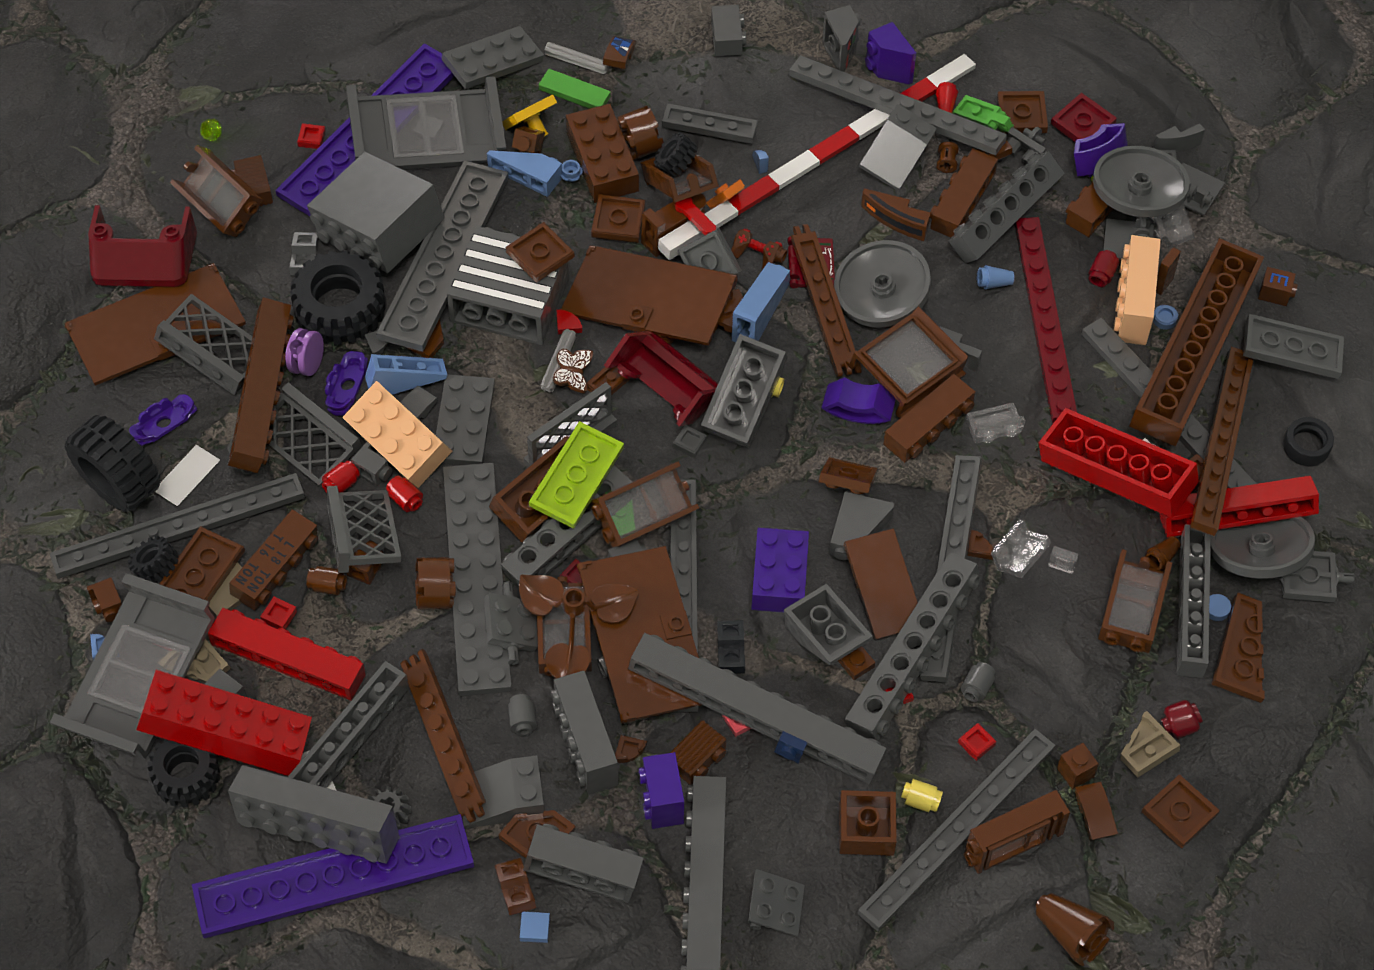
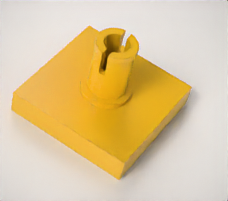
M554 95L502 121L505 130L521 122H526L529 128L544 131L545 136L548 135L539 115L540 112L557 103Z

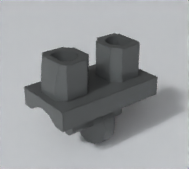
M1011 127L1008 131L1009 139L1007 140L1012 146V154L1010 155L1015 156L1022 148L1026 153L1021 159L1024 164H1027L1026 160L1032 154L1046 152V148L1041 146L1046 141L1041 137L1042 129L1035 127L1031 131L1025 128L1023 133Z

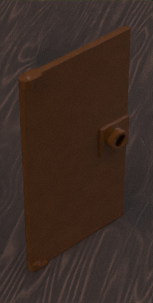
M590 245L561 310L569 311L581 319L623 327V329L637 332L651 331L656 335L709 346L730 295L737 284L738 275Z
M214 263L188 273L186 282L180 286H155L64 323L95 386L157 360L161 361L175 355V353L157 342L154 337L158 325L163 320L166 321L190 294H193L238 327L246 324ZM190 304L187 307L188 315L200 314V309ZM202 320L189 321L191 329H203ZM206 320L208 329L220 328V323L216 320ZM174 321L171 324L178 330H186L185 321ZM221 334L209 335V337H210V339H211V338L216 337V336L221 335ZM192 335L193 341L198 344L206 341L205 335Z
M666 546L577 564L585 595L589 598L591 604H593L591 593L602 585L620 584L639 590V595L631 614L622 622H604L599 619L597 610L590 609L621 723L701 706L702 704L628 669L630 659L644 632L649 635H657L664 642L674 647H682L689 654L699 658Z

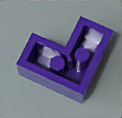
M675 752L643 757V767L638 768L640 783H646L647 792H643L645 820L650 819L652 829L684 824V797Z

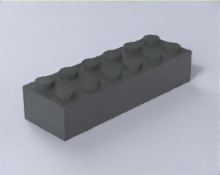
M244 765L241 766L228 790L237 823L245 827L263 829L270 834H281L295 841L310 842L320 848L328 847L338 850L345 855L353 854L364 857L371 862L378 861L387 864L399 839L393 806Z

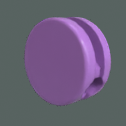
M298 328L292 333L285 355L286 366L289 372L301 373L304 376L315 374L320 366L324 349L323 338L319 332Z

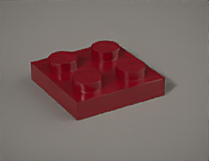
M1080 93L1052 117L1051 125L1076 142L1077 139L1087 138L1095 134L1101 125L1116 124L1117 118L1086 95Z

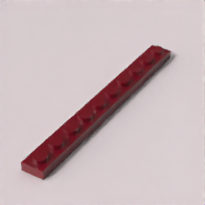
M1039 217L1019 218L1015 222V230L1051 420L1054 423L1065 408L1077 412L1040 220Z

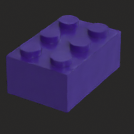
M771 528L757 529L752 610L784 612L785 608L805 597L809 531Z

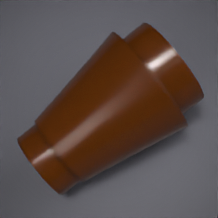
M1171 536L1149 548L1145 557L1151 559L1149 567L1155 570L1165 569L1167 561L1170 562L1178 549H1180V541L1176 537Z

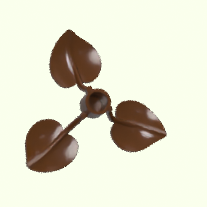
M522 574L519 580V593L523 605L529 612L538 616H546L552 611L553 606L559 608L564 603V611L570 615L569 645L557 643L548 649L546 653L545 663L550 674L557 679L580 671H587L590 664L588 649L581 645L574 646L575 616H579L584 612L585 605L591 610H597V615L602 621L619 623L631 614L638 598L639 590L620 584L602 585L591 593V601L593 603L591 604L589 598L585 597L584 593L578 588H570L564 593L561 582L552 576Z

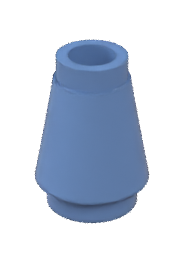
M987 265L984 268H979L977 271V284L984 289L1013 285L1014 283L1013 271Z

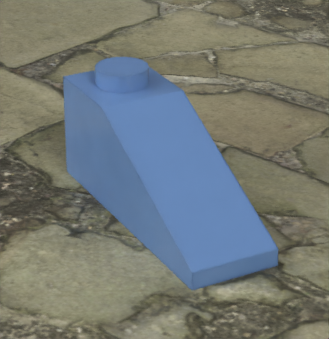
M489 150L487 153L488 167L507 171L510 179L546 197L550 195L562 179V163L553 157L540 153Z
M371 354L365 378L368 389L377 381L391 394H396L413 389L416 386L444 380L447 378V371L443 359Z

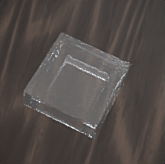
M1054 546L1048 566L1073 574L1079 554Z

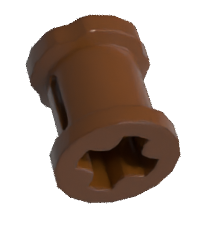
M943 142L938 146L940 158L937 161V169L939 171L952 173L957 170L956 155L959 151L958 145L953 142Z

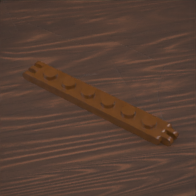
M808 224L802 225L803 233H801L799 226H794V235H791V241L836 377L843 376L842 368H844L846 376L852 375V369L846 364V360L853 356L855 348L816 232L810 231ZM861 365L854 368L856 374L861 373Z
M421 649L418 651L420 661L413 654L409 657L412 666H410L407 660L402 661L400 664L403 672L407 675L410 690L457 810L462 817L466 816L467 820L472 823L476 820L473 810L479 818L485 815L482 805L486 803V800L426 651Z

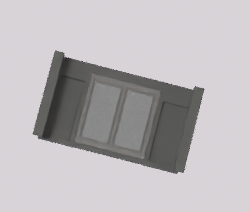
M486 77L485 89L357 97L356 85H346L355 160L364 152H367L402 170L461 166L464 160L472 163H487V153L489 150H506L495 77Z
M126 573L122 584L129 592L65 717L54 713L49 723L146 759L157 736L140 732L136 729L155 670L185 678L215 617L208 609L209 601Z

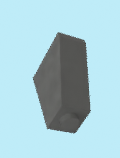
M845 492L830 542L829 555L839 560H849L844 542L881 532L892 520L894 503Z

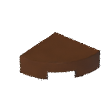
M971 530L968 556L993 560L994 549L992 544L983 537L982 533Z
M621 735L615 753L617 762L627 763L638 758L644 752L647 741Z

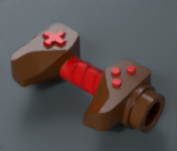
M741 229L737 232L731 249L737 259L749 247L763 253L762 269H764L768 262L772 264L775 262L782 264L784 262L787 250L782 247L780 242L774 243L769 241L767 244H763L752 239L753 234L748 229Z

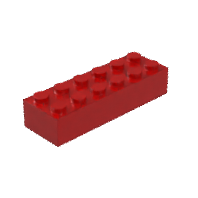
M1067 408L1063 410L1038 442L1042 462L1173 518L1199 482L1197 463Z
M155 670L136 730L289 776L301 761L312 717Z

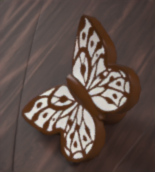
M563 348L559 350L556 361L560 369L554 373L553 382L556 385H568L574 391L586 393L587 384L582 374L583 370L592 360L593 351L578 350L572 354L568 349Z

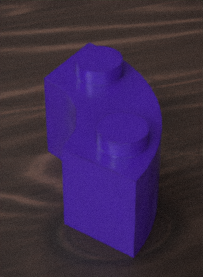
M1125 123L1101 125L1095 134L1076 140L1074 157L1077 176L1092 177L1097 162L1104 154L1116 148L1128 146Z
M844 377L828 384L822 409L836 417L851 422L864 424L884 423L891 420L896 398L880 383L863 385Z

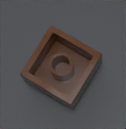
M841 790L839 803V854L894 856L896 848V792Z

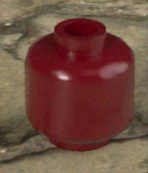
M1181 700L1165 707V717L1161 719L1164 729L1168 733L1172 732L1174 737L1178 739L1199 731V724L1203 722L1196 704H1191L1188 700Z

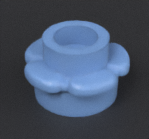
M575 160L563 162L561 178L565 181H577L583 173L580 164Z

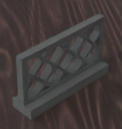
M190 294L166 321L163 320L158 325L154 339L235 395L244 383L245 372L240 374L233 369L232 364L245 363V367H247L248 354L246 348H250L252 336L193 294ZM193 304L200 309V314L188 315L187 307ZM202 320L203 329H191L189 321ZM206 320H216L220 323V328L208 329ZM174 321H185L186 330H178L171 324ZM222 334L223 343L211 344L209 335ZM226 334H236L240 337V342L228 343ZM192 335H205L206 344L196 343L193 341ZM242 348L243 357L231 358L229 349ZM225 349L226 358L216 357L213 355L212 350Z
M288 382L281 389L283 394L279 397L277 405H273L272 410H276V417L273 423V441L271 440L268 446L321 488L323 483L322 476L340 462H346L363 446L354 434ZM284 403L291 407V415L278 416V409ZM291 420V431L278 432V422ZM295 420H308V429L295 430ZM324 433L326 435V443L313 444V434ZM308 435V445L295 446V436ZM291 436V447L280 448L278 446L279 437ZM341 447L345 450L339 458L330 459V448ZM326 449V459L313 460V450ZM308 451V461L297 462L295 460V452ZM326 465V472L319 479L313 475V466Z
M605 382L527 436L528 455L524 457V464L529 468L564 437H570L579 421L604 434L617 426V419L612 415L611 386Z
M327 486L326 507L338 573L349 572L350 565L401 562V552L388 491L375 490L338 493L337 486ZM376 499H383V502L379 505H376L370 501ZM344 501H355L357 504L351 507L344 503ZM366 507L372 511L365 514L359 510ZM379 514L386 519L380 522L374 519V517ZM351 516H355L361 520L355 524L348 519ZM368 523L375 528L369 531L363 528V526ZM383 531L389 534V536L384 539L377 534ZM357 532L364 537L357 540L351 536ZM372 540L378 543V545L372 548L366 543ZM384 548H387L393 551L394 553L384 554L380 551ZM358 549L367 553L366 555L354 556Z

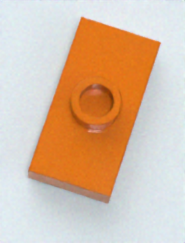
M741 179L730 186L725 183L715 190L717 195L707 201L706 204L710 209H713L733 197L745 185Z

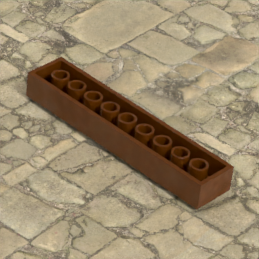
M1219 238L1136 407L1129 427L1176 447L1257 276L1264 256Z

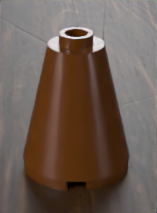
M1054 893L1041 896L1035 906L1037 917L1071 958L1081 966H1085L1083 961L1092 962L1103 951L1110 940L1106 936L1108 930H1114V921L1108 916Z

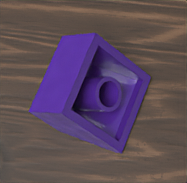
M891 22L869 31L865 58L867 68L872 70L878 78L908 85L913 83L916 52L895 24Z

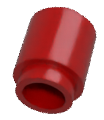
M351 461L340 462L322 476V488L327 493V486H337L338 493L344 492L357 482L360 473Z
M395 476L386 486L388 496L405 512L416 511L423 503V493L406 477Z

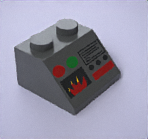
M850 5L824 13L822 43L835 68L843 72L846 71L856 52L857 41H859L858 26L861 25L859 15L854 13Z

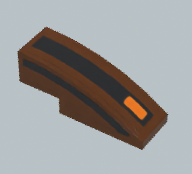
M864 188L861 207L871 216L894 231L921 241L925 240L931 212L910 208V199Z

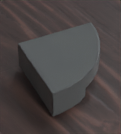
M377 331L365 334L371 354L381 355L388 342L378 340Z

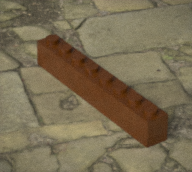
M264 297L261 300L253 330L228 466L258 473L261 464L266 465L269 450L265 448L266 444H270L273 430H270L269 426L273 425L276 417V410L272 409L273 405H277L280 391H277L276 387L280 386L283 378V372L280 371V367H283L285 364L286 353L283 352V349L287 348L290 334L286 332L287 329L290 330L294 317L290 315V304Z

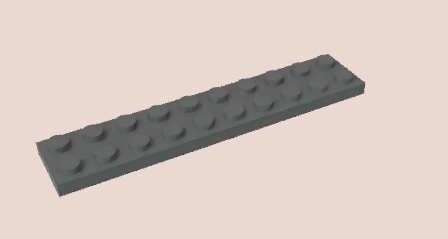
M464 160L441 205L445 219L424 238L376 333L378 340L424 351L448 302V290L476 226L485 227L509 178L507 171Z
M494 463L443 467L449 558H454V573L452 574L456 585L453 618L459 696L512 692L508 650L499 645L488 644L484 597L488 593L503 595L498 516L489 508L493 497L496 495Z

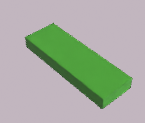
M551 69L547 70L539 83V90L589 109L606 105L611 97V91Z

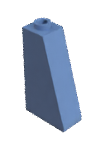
M770 262L766 264L733 312L732 341L736 342L739 334L759 341L789 286L790 270Z

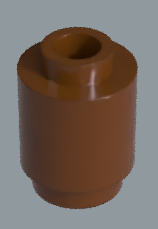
M317 566L316 568L309 569L306 583L307 587L311 588L314 592L339 595L341 590L344 591L346 588L347 576L344 573H338V569Z

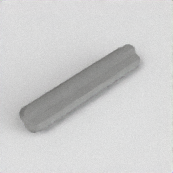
M548 42L545 46V55L601 74H606L609 66L603 65L602 59L552 42Z
M569 329L563 331L541 382V389L549 393L554 391L556 384L553 382V376L560 369L556 361L557 354L563 348L571 351L576 339L575 331Z

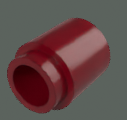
M1105 250L1097 253L1089 270L1088 279L1092 284L1098 287H1105L1111 282L1120 263L1114 252Z

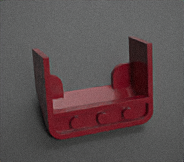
M95 205L88 233L90 273L95 284L102 286L177 287L186 282L197 236L190 207H185L182 224L166 226L162 229L159 239L113 238V230L110 225L105 223L100 205Z
M651 331L626 333L604 364L606 368L617 367L618 373L626 379L631 377L639 378L673 405L674 408L672 410L675 413L674 418L677 420L676 424L678 426L693 424L708 409L718 386L715 380Z

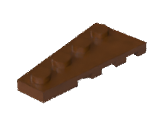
M1237 593L1234 596L1212 685L1262 703L1265 699V691L1262 688V680L1264 679V668H1262L1263 645L1261 644V633L1263 632L1262 601L1241 593Z

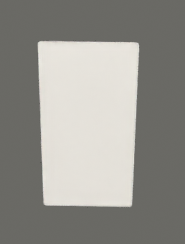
M195 445L164 478L155 492L178 506L220 459Z

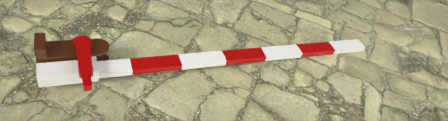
M963 54L900 94L922 102L935 94V90L940 83H953L974 70L976 64ZM876 109L872 110L706 213L704 210L706 198L702 193L678 202L673 201L656 212L649 208L642 215L641 243L655 257L663 253L669 260L679 255L678 250L716 230L882 127L889 114Z

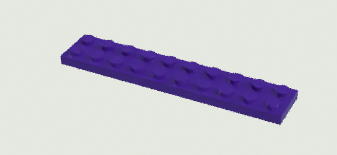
M424 43L371 96L439 92L454 77V74L442 61V53ZM418 105L393 107L396 133L398 134L419 113ZM350 117L276 189L277 197L306 215L311 216L307 205L355 161Z
M461 814L398 830L399 839L387 864L378 861L371 862L364 857L353 854L345 855L338 850L329 848L192 884L203 938L474 867V862Z

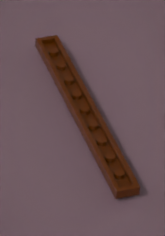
M1232 346L1226 358L1190 525L1191 528L1215 536L1219 529L1253 364V358L1243 356V350Z

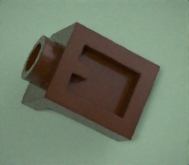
M862 646L838 660L853 680L875 668L876 663Z

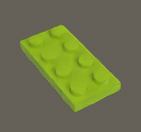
M579 421L530 499L529 506L574 529L624 449V443Z

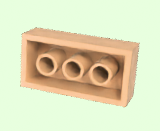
M1131 235L1130 243L1124 245L1123 258H1121L1119 268L1121 278H1119L1117 292H1119L1115 309L1117 317H1115L1113 331L1118 332L1117 335L1125 343L1147 344L1154 318L1161 240L1158 238Z
M377 381L342 417L418 488L452 452L445 443Z

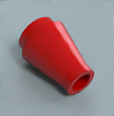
M951 82L940 83L935 90L938 108L952 113L958 90L956 85Z

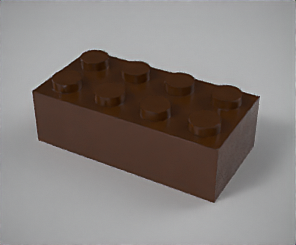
M611 104L567 114L566 133L577 161L583 170V176L594 203H597L599 194L620 197L639 192V173Z
M568 436L564 437L497 493L489 505V508L522 543L527 537L533 536L539 531L546 520L552 519L530 507L529 501L569 439Z

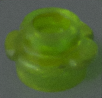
M214 118L212 120L207 119L202 122L200 133L204 139L216 141L221 136L222 128L218 120Z

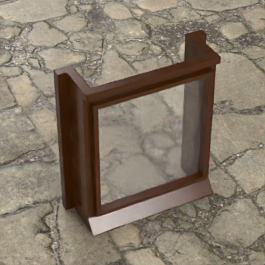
M918 306L912 314L860 350H856L853 356L846 360V364L852 370L861 363L900 403L896 411V416L900 419L951 375L955 374L960 379L966 375L963 368L968 356Z

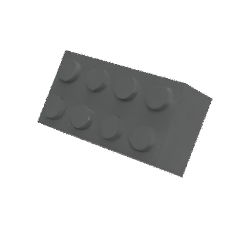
M739 334L701 423L703 431L750 449L787 362L786 352Z
M585 670L554 679V690H551L552 708L555 717L560 719V731L563 740L568 741V754L571 763L576 764V776L579 786H585L588 795L618 786V762Z
M537 824L523 871L628 903L637 882L643 857L638 856L637 852L630 849H622L621 851L612 848V845L605 841L597 840L593 842L586 840L585 836L576 832H570L569 834L561 832L556 826L551 824H543V826Z

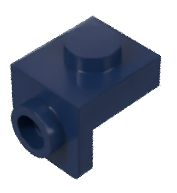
M783 731L774 752L786 759L799 763L808 742Z

